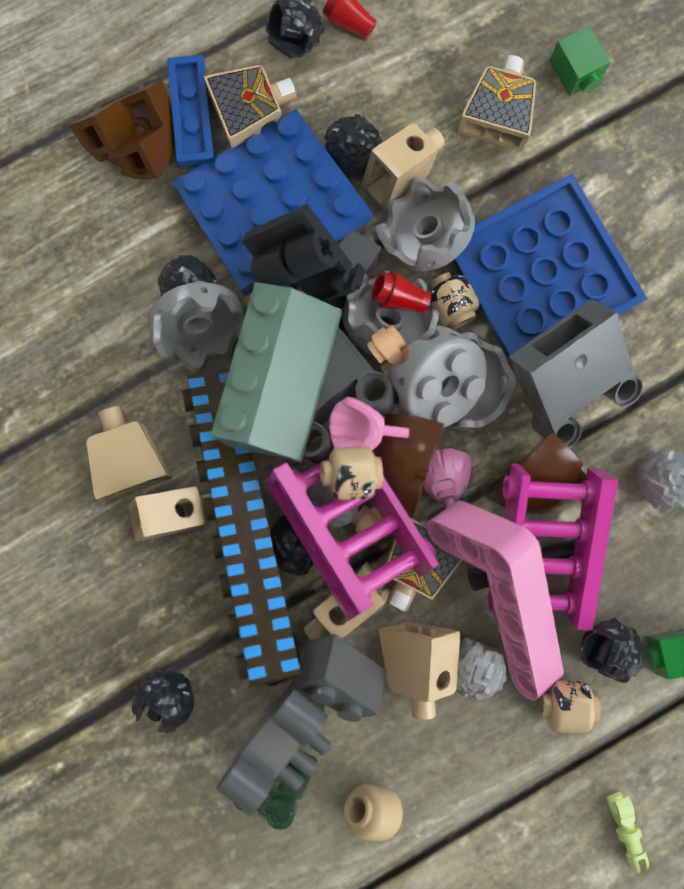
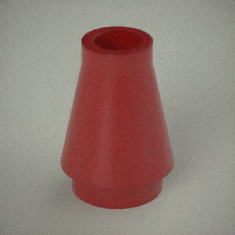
M327 0L322 14L328 17L329 23L359 35L367 40L377 24V20L366 11L358 0Z
M382 271L376 278L372 288V300L378 302L380 308L424 314L431 302L430 292L422 290L395 271L389 273Z

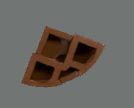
M162 80L123 96L69 125L79 142L99 162L110 161L122 168L121 175L141 180L158 178L168 166L173 153L175 136L172 106Z
M385 414L382 415L384 417V425L409 428L408 438L383 435L381 443L372 451L375 457L381 458L384 478L408 516L413 519L442 435L444 423L412 415Z
M552 432L543 436L519 463L531 475L530 481L581 484L586 480L587 474L581 470L583 466L581 460ZM510 472L505 474L487 495L488 498L504 508L506 500L503 497V482L506 476H510ZM528 497L525 514L542 515L566 509L580 500Z

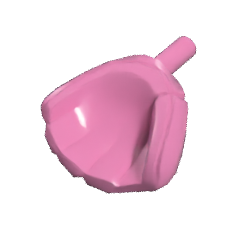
M346 397L342 402H338L329 418V431L334 449L336 447H369L373 450L381 443L383 435L408 438L409 428L384 425V417L366 403L352 397Z
M452 448L436 450L428 471L424 490L437 503H445V507H449L463 495L468 487L472 467L471 456L466 452Z

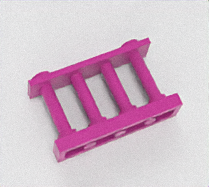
M285 463L273 469L266 481V485L348 621L374 605L370 597L371 592L412 567L420 578L439 565L432 545L427 539L422 538L384 476L381 489H375L373 496L369 498L382 520L341 543L333 539L327 529V522L369 499L334 500L321 508L313 506L306 495V488L321 481V463L300 474L292 472L288 463ZM391 533L403 554L363 578L356 576L348 563L349 557Z
M511 464L510 476H506L503 482V497L506 500L504 519L525 527L534 536L575 538L574 555H571L569 559L542 558L545 574H563L570 577L568 591H565L563 595H549L552 610L563 611L577 630H593L618 480L604 469L588 468L586 480L581 484L530 481L531 475L520 464ZM528 497L580 500L582 503L580 518H577L575 522L525 519ZM489 589L487 598L488 609L497 619L491 590Z

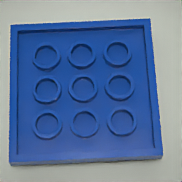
M297 109L283 116L277 124L273 122L260 130L261 133L250 137L248 141L233 149L230 147L214 157V161L205 162L172 182L244 296L252 293L255 283L251 271L253 255L241 242L247 231L307 203L336 242L373 220L369 207Z
M573 173L476 224L467 247L452 261L459 275L465 276L479 299V310L509 362L511 354L591 298L615 311L618 316L647 300L643 290Z

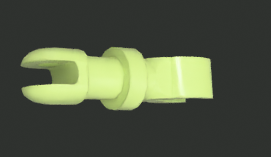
M620 791L607 796L610 812L619 826L616 830L618 839L624 842L626 848L625 855L629 867L635 873H640V863L642 868L647 870L649 868V860L639 840L642 837L640 826L634 824L635 812L629 796L623 798Z

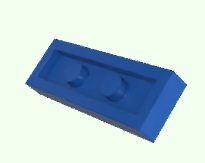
M202 54L167 58L176 157L179 168L200 166L205 162L214 161L215 154L209 94L204 79L207 76L204 56Z

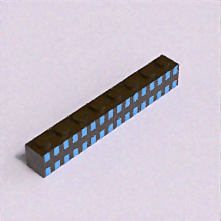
M230 368L187 375L188 389L182 390L185 411H193L195 424L189 425L193 448L200 447L203 460L196 461L200 484H208L210 497L203 498L207 521L215 520L218 535L211 536L215 560L223 558L226 573L219 575L223 599L231 597L234 613L227 615L231 639L239 638L242 654L235 655L239 680L247 679L249 688L294 678L301 673L252 451L229 447L211 436Z

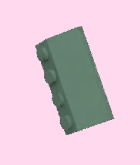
M255 282L211 436L229 447L302 462L341 319V309L293 288Z

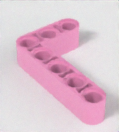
M458 500L430 519L426 524V530L437 547L487 572L512 682L525 698L536 701L564 675L539 543L535 536L525 527L467 502Z

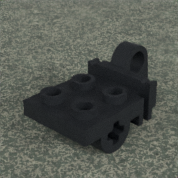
M308 203L247 231L241 241L253 255L251 271L257 283L293 288L337 307L341 311L347 295L361 288L365 269L360 263L352 268L353 264ZM341 315V319H340V322H339V326H338V327H339L341 330H344L345 328H344V325H343V322H342V315Z

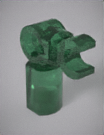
M306 753L316 763L318 762L314 756ZM288 762V765L304 778L301 787L297 791H293L280 780L278 790L281 793L271 790L256 810L259 812L258 816L266 819L268 824L277 830L286 829L292 824L298 811L296 800L302 799L311 779V776L307 777L290 762Z

